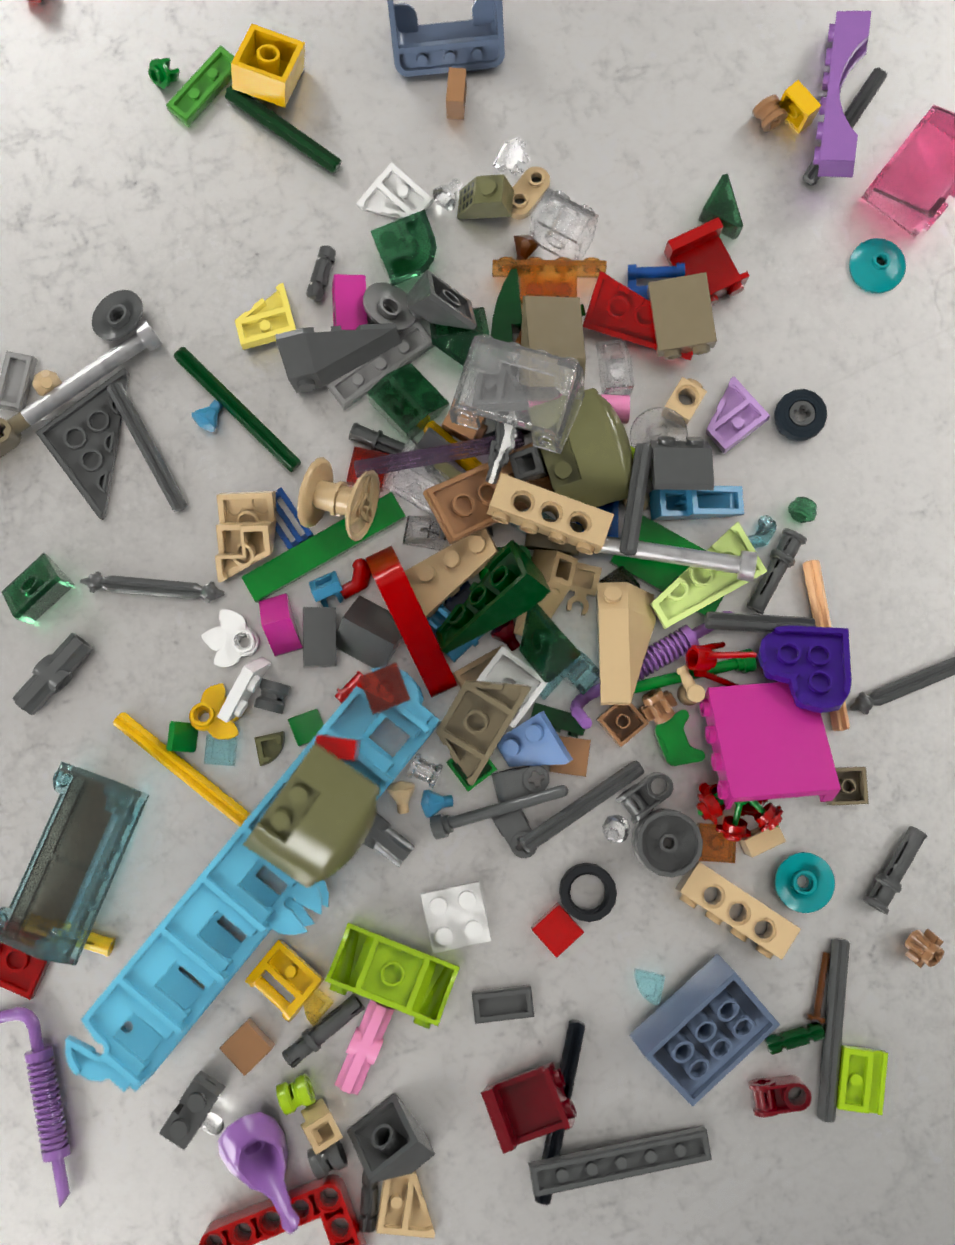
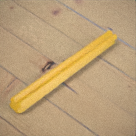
M121 712L113 721L115 727L239 827L249 817L250 813L174 751H167V746L127 713Z

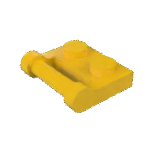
M278 940L248 975L245 982L251 988L255 986L283 1013L282 1017L289 1023L325 979L283 940ZM266 971L295 997L292 1003L263 978Z

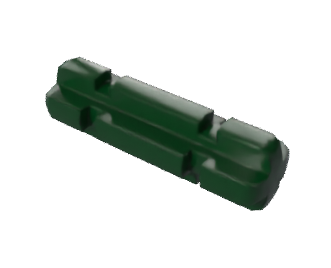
M819 1022L808 1024L807 1028L801 1026L781 1032L780 1036L776 1034L768 1036L765 1039V1043L770 1054L774 1055L783 1052L784 1048L790 1050L810 1044V1040L814 1042L823 1040L825 1032Z

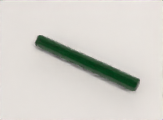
M232 85L227 87L225 93L226 100L330 173L334 174L339 170L342 163L339 157L252 96L232 89Z

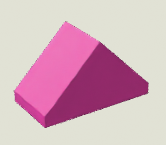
M287 593L259 601L261 625L274 656L303 649Z

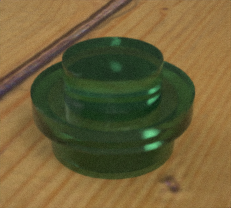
M797 497L788 506V511L792 518L798 522H811L817 516V505L809 498Z

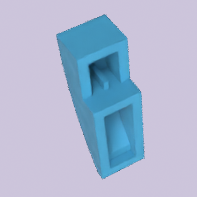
M714 486V490L655 489L649 492L651 520H690L744 515L742 486Z

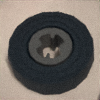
M806 389L793 390L785 394L778 402L774 413L775 424L780 433L788 439L795 441L809 440L816 436L825 426L827 419L826 405L822 398L813 391ZM799 409L804 410L803 414H807V417L802 421L797 420L799 416H794V413Z

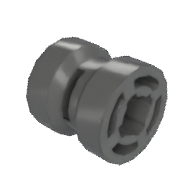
M262 678L260 683L261 696L256 698L254 707L283 714L285 705L282 700L284 696L288 695L290 686Z
M340 1140L317 1155L313 1148L307 1151L310 1167L318 1180L328 1176L329 1171L333 1169L341 1170L348 1165L347 1156Z

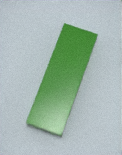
M220 45L166 104L168 111L189 127L232 80L231 62L235 56Z

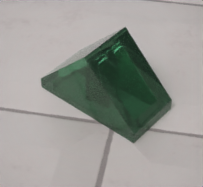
M724 174L704 205L698 221L706 223L719 217L724 226L721 233L731 239L738 238L743 228V222L729 176Z

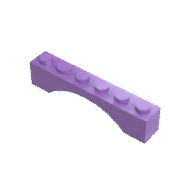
M837 11L835 24H829L828 42H833V47L826 50L825 66H830V72H824L822 90H827V97H821L820 104L822 106L819 110V115L825 116L824 122H818L816 140L822 141L821 147H815L813 165H819L818 177H853L858 135L849 125L843 113L840 91L847 75L867 53L871 11Z

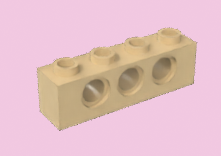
M503 473L500 475L487 514L491 515L492 519L496 522L516 524L526 533L537 534L538 532L548 536L551 542L561 545L565 543L576 546V550L588 555L598 554L603 548L614 514ZM517 501L524 502L528 510L520 512L515 509L513 503ZM546 511L553 513L556 521L547 522L542 517V513ZM579 522L583 526L584 531L575 532L572 530L570 523Z
M699 861L694 868L684 874L675 888L682 893L679 898L694 909L699 904L707 910L704 916L719 926L722 921L732 926L731 934L743 942L750 938L757 943L755 950L769 959L775 955L782 960L801 930ZM709 887H715L717 890V897L712 902H706L704 899V892ZM734 904H740L742 906L741 915L738 918L732 919L729 915L730 908ZM759 921H766V932L762 935H756V924Z

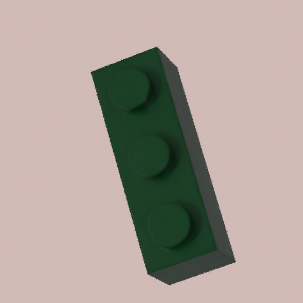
M534 703L531 717L544 711L556 732L561 733V730L568 732V736L574 738L584 735L585 729L580 726L571 713Z

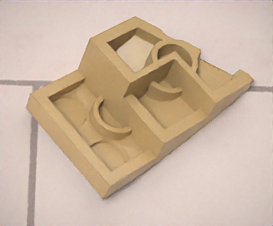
M275 491L231 492L216 495L220 522L216 525L219 554L215 556L218 582L225 581L272 554L276 533Z

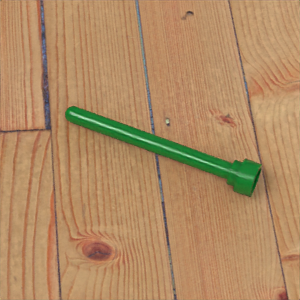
M749 648V649L741 650V651H738V652H753V651ZM732 658L717 662L716 666L707 672L716 675L735 670L745 674L756 671L757 662L756 658ZM690 669L688 670V672L691 674V676L693 677V679L703 678V677H695V676H694V670H690ZM677 672L639 680L634 694L682 683L680 674L678 675Z

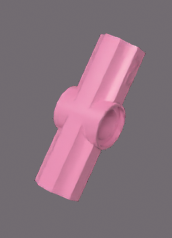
M373 1000L369 1002L362 1022L356 1028L347 1048L346 1059L334 1084L340 1090L348 1094H359L367 1077L368 1070L371 1064L374 1065L381 1049L384 1033L395 1009Z

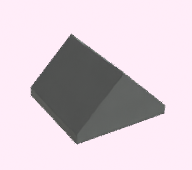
M359 595L342 617L336 634V648L372 668L387 667L402 636L390 611Z

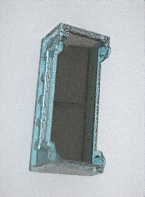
M61 761L58 770L53 776L54 790L60 793L10 907L0 908V942L40 960L76 966L149 795L118 781Z

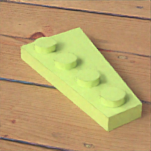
M736 522L706 550L740 556L742 550L756 552L739 522ZM758 554L754 579L767 572ZM690 566L650 605L663 628L666 629L750 581L737 580V573Z

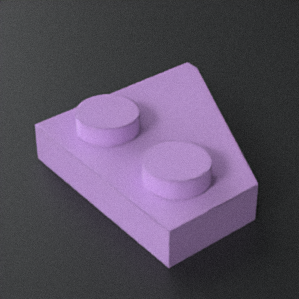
M733 377L730 379L723 398H721L716 412L706 429V434L725 454L767 422L770 415L744 386Z

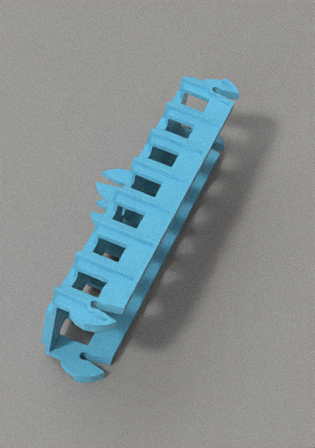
M384 666L371 669L386 691L393 694V702L389 703L356 686L316 734L361 740L358 760H340L380 786L379 796L376 795V801L442 722L422 706L424 698L418 684L408 673L397 667ZM386 717L410 736L394 757L369 738ZM316 736L82 1017V1023L96 1043L103 1046L104 1052L98 1053L95 1047L71 1035L66 1037L65 1055L67 1063L76 1076L79 1074L90 1081L100 1082L109 1078L122 1091L125 1092L131 1087L136 1092L156 1072L271 930L286 935L306 933L308 931L304 926L314 925L315 922L304 907L321 915L322 905L329 907V891L325 880L306 888L243 845L316 742ZM264 865L288 885L281 895L257 876ZM222 916L226 917L247 935L242 942L218 922ZM182 966L184 969H186L191 975H193L198 981H200L205 986V988L203 989L201 986H199L194 980H192L187 974H185L180 969V967ZM126 1021H130L132 1023V1030H127L125 1028L124 1024L126 1023Z

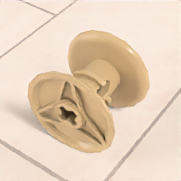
M324 457L316 458L306 471L299 490L297 512L300 525L305 528L315 526L322 519L325 512L328 511L333 516L335 514L339 517L341 515L345 516V527L349 538L355 542L361 540L367 534L377 510L380 495L378 474L374 470L365 471L352 488L347 486L348 484L344 481L334 483L331 463Z

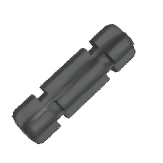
M322 245L319 249L318 257L320 259H317L310 279L312 285H308L306 292L307 297L315 301H321L325 292L323 286L326 287L332 269L330 262H334L336 250L328 245Z
M363 1170L359 1230L371 1233L375 1231L376 1227L375 1215L377 1212L378 1182L371 1183Z

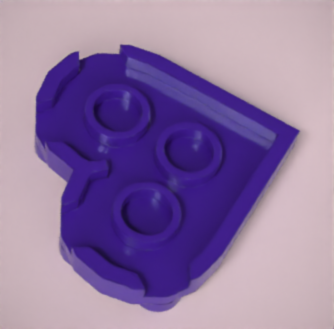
M780 626L774 628L771 633H768L761 640L758 659L764 676L769 680L789 684L791 695L798 708L825 713L839 710L850 694L852 684L848 628Z

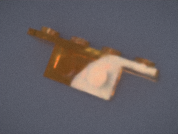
M501 257L498 260L492 261V276L507 277L511 269L517 268L518 277H520L521 304H523V295L577 297V278H598L600 270L604 273L606 272L607 261L594 257L584 260H571L567 257H560L555 260H543L540 257L515 260L512 257Z

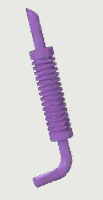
M704 623L691 629L686 624L679 628L678 631H674L673 634L670 633L668 637L665 636L663 639L658 640V642L653 643V645H649L639 678L642 680L644 676L648 677L649 673L653 674L654 670L658 671L659 667L661 669L665 667L664 664L666 666L670 664L669 661L671 663L674 662V658L677 660L680 658L679 656H684L691 645H699V638L715 629L705 628ZM600 682L578 694L571 703V714L583 729H588L592 726V720L585 713L583 707L591 700L600 696Z
M25 1007L0 1011V1023L14 1020L21 1021L26 1025L29 1033L31 1051L24 1053L25 1062L28 1064L26 1066L27 1070H29L27 1072L28 1076H31L28 1079L29 1082H32L29 1085L30 1088H33L30 1091L31 1094H34L32 1100H35L33 1106L35 1107L36 1124L39 1125L37 1130L40 1131L38 1136L41 1137L39 1142L41 1143L43 1162L52 1163L60 1208L70 1194L64 1157L70 1155L71 1150L70 1144L67 1143L69 1138L67 1137L66 1124H64L65 1118H63L64 1112H62L61 1095L58 1094L60 1093V1089L57 1088L59 1083L56 1082L58 1077L54 1076L57 1074V1071L53 1070L56 1068V1065L52 1064L55 1060L51 1058L54 1056L52 1046L44 1047L41 1024L33 1011Z

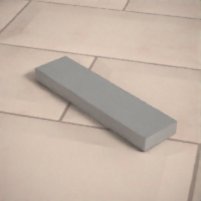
M419 320L409 329L399 333L402 343L327 385L344 410L435 346L434 340Z

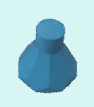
M214 400L208 407L193 412L192 418L202 429L208 432H215L218 413L223 406L220 402Z
M424 790L421 807L426 818L434 816L443 808L453 807L452 795L442 796L431 790Z

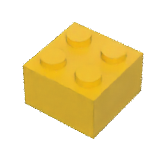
M251 24L231 62L232 89L285 108L305 68V42Z

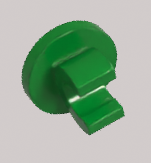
M156 58L151 60L148 72L151 81L162 89L169 87L171 82H175L179 78V68L169 70L171 61L169 58Z

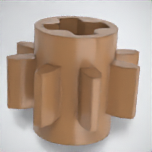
M661 688L652 689L642 696L641 699L644 705L640 706L639 710L648 722L654 720L655 724H662L675 715L672 707L678 705V703L668 690L663 692Z
M927 929L924 933L920 930H915L905 941V947L909 950L905 955L920 968L924 964L928 967H933L944 955V950L940 947L944 942L930 929Z

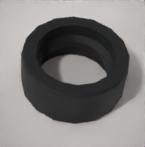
M582 863L566 871L560 882L559 894L561 903L571 916L580 921L593 922L601 920L610 913L616 902L617 890L614 880L605 869L597 864ZM586 874L599 878L605 888V897L601 905L590 910L581 909L576 906L570 895L571 885L574 880Z

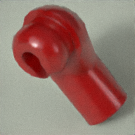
M359 558L353 562L352 580L341 585L343 590L340 592L345 600L366 589L369 585L371 571L365 559Z

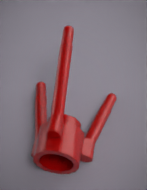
M724 642L706 645H691L686 653L685 660L687 667L690 670H694L695 677H704L724 686H735L738 684L707 671L716 666L717 659L755 658L757 653L712 651L725 647L726 644Z

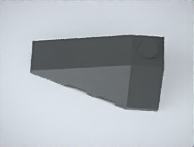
M395 323L359 325L356 330H341V326H331V331L314 332L313 327L275 334L287 378L296 393L311 392L316 388L324 387L402 343Z

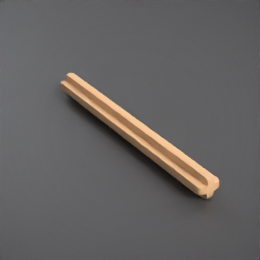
M806 561L803 563V570L812 618L815 619L816 627L832 628L820 561ZM844 702L839 710L829 712L834 731H843L850 728L846 702Z

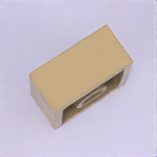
M779 826L771 831L767 829L764 832H761L759 830L760 827L751 830L750 837L745 836L738 841L744 854L750 857L757 856L786 842Z

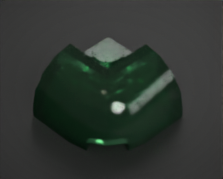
M425 209L370 231L381 264L392 286L421 275L428 270L434 261L437 249L436 240Z

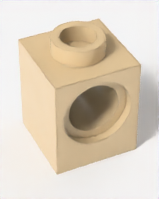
M682 377L661 414L686 427L707 391L703 389V386L698 381L691 378L687 380ZM679 396H688L691 399L692 404H682L679 400Z

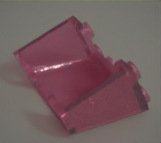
M937 105L931 107L861 197L914 237L917 236L922 228L928 231L949 206L945 202L949 195L955 198V113Z

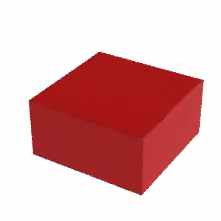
M316 735L315 743L337 758L352 761L358 760L361 740Z
M558 902L531 926V930L556 958L584 933L582 928Z

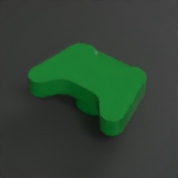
M679 710L670 720L657 724L654 728V733L664 759L670 766L701 762L705 759V753L702 750L693 748L685 735L684 725L689 718V713L686 710Z

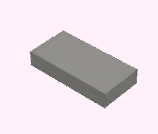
M6 351L0 375L1 409L15 412L25 409L37 364V359L34 356Z

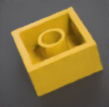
M799 80L784 91L779 102V106L788 113L786 120L798 133H801L812 124L822 106Z

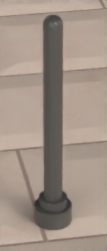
M565 785L556 786L450 817V815L445 816L444 814L430 817L431 831L436 840L445 838L451 832H454L455 828L565 797L568 794V788Z

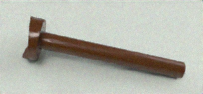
M826 952L822 954L813 1014H807V1020L812 1021L815 1019L820 1024H825L826 1019L820 1016L830 953Z

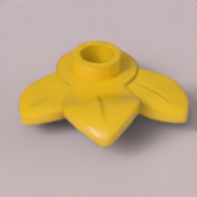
M223 683L210 686L203 692L201 702L196 704L189 713V721L196 730L208 731L215 739L229 740L239 735L234 722L240 718L235 717L226 723L217 717L227 698ZM209 713L207 721H200L202 714Z

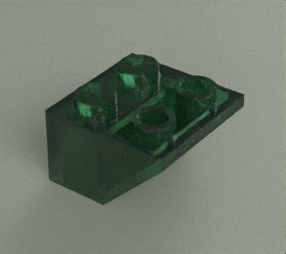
M411 363L387 373L367 392L369 402L408 443L424 429L427 423L434 420L450 405L442 394Z

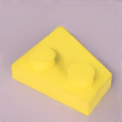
M284 283L275 287L276 292L266 300L261 298L253 305L251 310L244 312L235 319L243 350L275 342V334L296 330Z

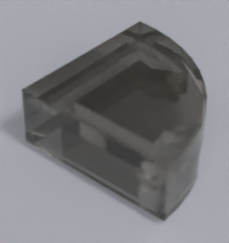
M623 565L599 581V583L628 582L640 588V584Z

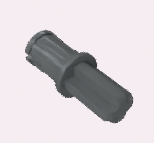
M356 422L349 433V440L370 447L372 452L378 450L400 459L406 450L405 443L383 435L381 430L376 432Z

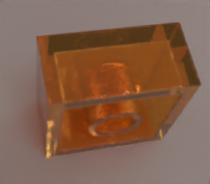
M696 822L703 840L702 854L698 861L735 863L736 842L725 839L723 833L715 830L716 825L714 823Z

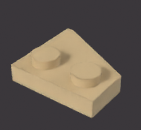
M416 1171L412 1174L383 1180L376 1233L435 1238V1231Z

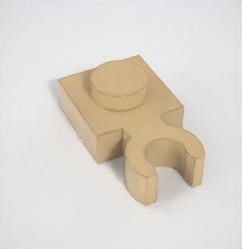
M577 562L572 585L569 590L574 592V596L568 600L566 605L568 612L571 611L573 603L579 602L583 606L581 615H586L589 609L586 597H595L602 568Z

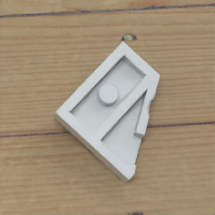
M391 162L356 204L362 210L416 223L434 203V200Z
M260 657L242 668L217 715L218 718L227 723L233 718H240L248 706L247 700L258 688L262 677L272 662L264 657Z

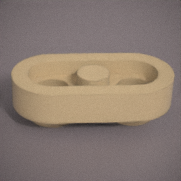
M541 167L527 169L514 185L512 218L518 220L527 218L548 192L550 176L545 169ZM538 177L541 181L535 183L531 179ZM520 198L524 200V203L517 204L515 200Z

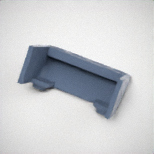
M387 0L394 64L396 70L401 75L410 77L448 73L449 67L465 68L466 71L495 68L503 62L505 45L502 0H475L472 5V20L418 25L417 13L411 5L406 3L394 4L393 0Z

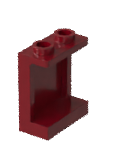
M553 1061L489 1085L481 1092L503 1154L515 1150L519 1144L562 1128L568 1130L574 1125V1118L577 1117L576 1108L572 1099L566 1098L563 1087H565L563 1074L559 1068L555 1069Z

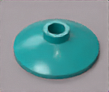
M873 238L862 242L855 248L850 257L849 270L852 279L860 288L871 293H884L892 290L901 282L906 271V261L902 251L893 242L882 238ZM877 258L881 259L885 265L878 264Z
M800 852L788 856L779 865L775 874V889L780 900L790 909L800 913H812L822 909L832 898L835 889V878L831 867L824 859L812 853ZM800 876L806 878V884L803 887H799L797 883Z

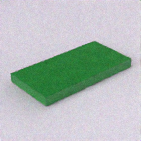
M642 515L639 541L706 551ZM613 555L609 562L661 593L690 567ZM723 597L696 611V613L704 617L707 612H715Z

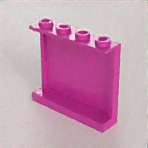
M775 682L707 688L704 699L700 701V713L702 717H706V741L712 745L711 765L713 771L718 773L717 793L719 799L724 801L725 810H730L734 802L816 795H819L820 802L833 801L841 787L821 713L798 708L794 703L789 684Z

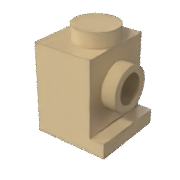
M322 1098L300 1111L305 1120L301 1127L316 1155L343 1138Z

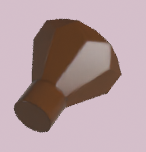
M530 235L514 236L517 251L515 264L526 267L528 258L540 246V243Z

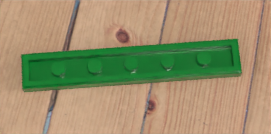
M391 491L379 498L374 520L367 534L361 540L355 542L349 538L344 518L241 578L254 601L258 603L406 518V515Z

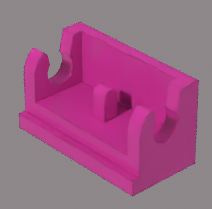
M334 274L332 282L333 326H341V330H356L359 325L367 324V313L363 306V295L366 291V275Z

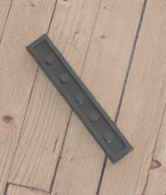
M701 1126L528 1162L533 1195L534 1197L709 1161L712 1160L707 1129Z

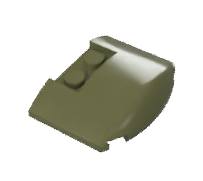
M595 388L530 407L527 412L553 492L596 508L628 497L633 465L629 439L618 414L611 404L598 394L599 392Z
M314 743L243 845L306 888L311 887L339 871L359 850L376 816V795L379 796L380 786L317 743Z

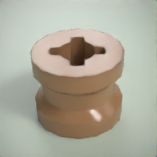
M775 94L762 100L752 111L755 118L761 120V128L764 132L773 130L788 117L787 111L779 106L780 100Z

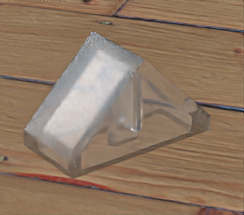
M434 515L407 517L403 544L438 551L447 547L448 540Z

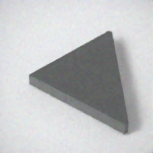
M125 368L35 432L101 520L106 518L122 416L113 402L107 387L115 382H120L127 392L129 372Z

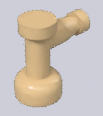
M687 665L676 669L682 681V685L677 690V698L683 705L691 706L704 699L705 690L702 686L696 685L693 677L688 672Z

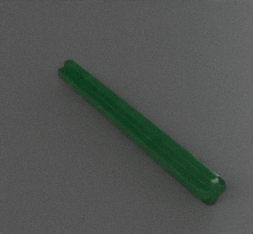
M181 347L175 352L174 358L220 402L289 472L295 471L300 466L301 461L185 347Z

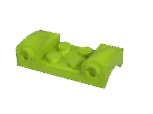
M348 923L325 982L331 984L329 989L345 996L347 991L353 992L415 1017L413 1023L430 1029L431 1024L439 1026L460 967Z

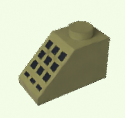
M504 174L477 176L459 191L458 220L512 217L514 189Z

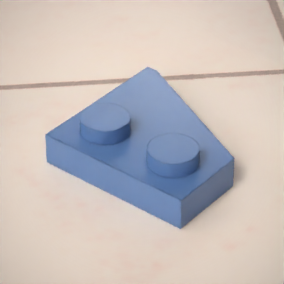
M544 711L539 712L503 735L497 745L509 767L561 765L573 760Z

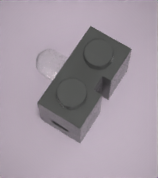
M201 1070L179 1100L180 1103L172 1111L159 1134L183 1150L192 1141L199 1128L213 1136L220 1134L224 1128V1121L213 1113L211 1109L226 1086Z

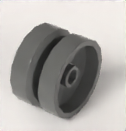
M665 808L652 810L648 815L639 820L633 829L631 842L635 856L643 866L659 876L676 877L684 875L695 867L701 857L703 840L700 829L693 819L682 812ZM667 837L672 841L670 847L663 846V840Z

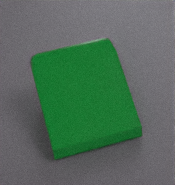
M318 709L288 719L299 747L309 744L324 726Z
M171 721L169 724L167 751L195 752L198 730L191 723Z

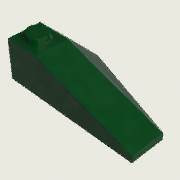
M513 539L491 558L485 566L489 570L479 584L475 581L469 587L471 590L469 597L463 604H457L436 631L441 651L445 654L528 612L551 592L542 572Z

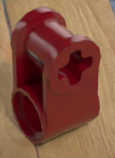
M795 1075L758 1078L749 1082V1089L753 1090L756 1106L753 1108V1113L757 1117H772L782 1113L803 1111L810 1106L812 1101L810 1090ZM800 1087L801 1094L797 1098H788V1093L792 1088Z

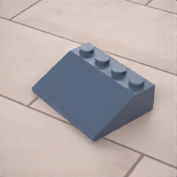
M716 954L629 1036L651 1064L693 1107L778 1028L780 1024L737 973Z

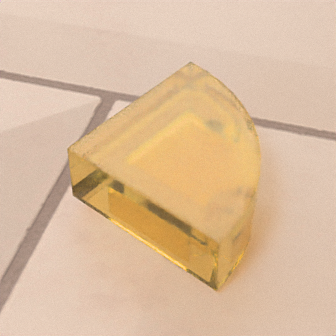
M317 988L303 1005L305 1015L313 1027L334 1003L320 988Z

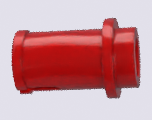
M357 671V674L342 689H336L338 693L335 695V698L341 704L356 686L365 690L372 684L360 671Z

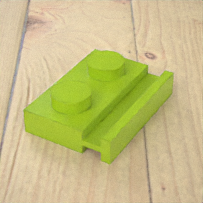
M841 1045L836 1106L839 1110L883 1115L888 1053L886 1051Z

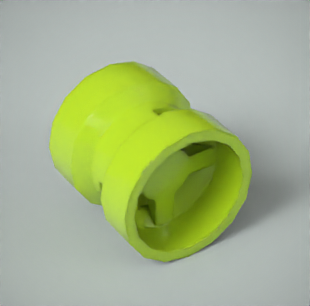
M307 1074L297 1076L294 1082H283L276 1086L277 1099L285 1115L295 1112L297 1107L301 1105L307 1107L316 1102L314 1089Z

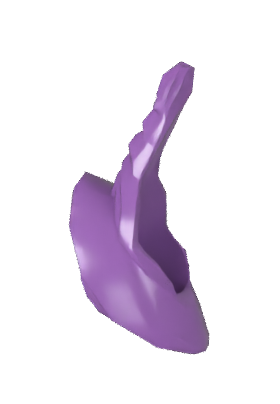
M262 1112L243 1116L229 1125L218 1139L219 1155L232 1175L245 1183L250 1189L263 1193L273 1202L280 1215L282 1228L287 1233L292 1234L298 1229L299 1217L291 1206V1199L284 1180L289 1154L284 1131L274 1117Z

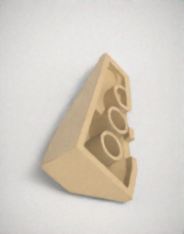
M628 582L597 583L596 609L601 705H631L656 623V615L650 605L654 601V595Z

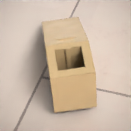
M534 549L531 561L544 575L551 592L531 610L517 617L513 631L514 634L537 641L570 590L578 559L560 551Z

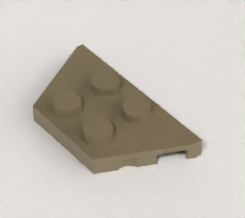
M466 680L436 730V734L442 743L448 747L451 757L456 764H459L470 785L473 786L532 688L531 686Z

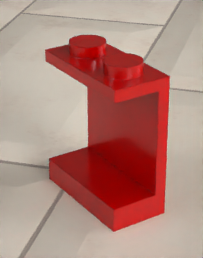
M719 217L668 240L664 250V254L671 266H676V263H685V276L707 273L712 306L719 302V298L727 294L729 297H732L743 291L744 285L750 277L747 271L739 274L720 238L724 226Z

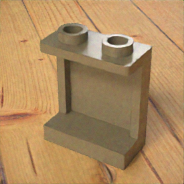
M707 273L648 282L647 294L651 304L657 357L664 356L665 360H671L681 357V353L693 351V355L709 353L711 351L710 348L715 347L717 338Z

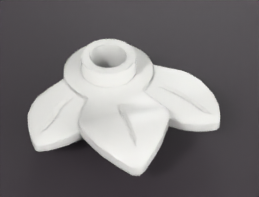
M228 609L219 611L221 626L214 627L201 635L204 643L212 650L217 651L214 665L219 667L235 665L242 656L252 655L259 646L258 635L252 629L247 628L244 617ZM243 637H248L250 640L247 647L240 645Z

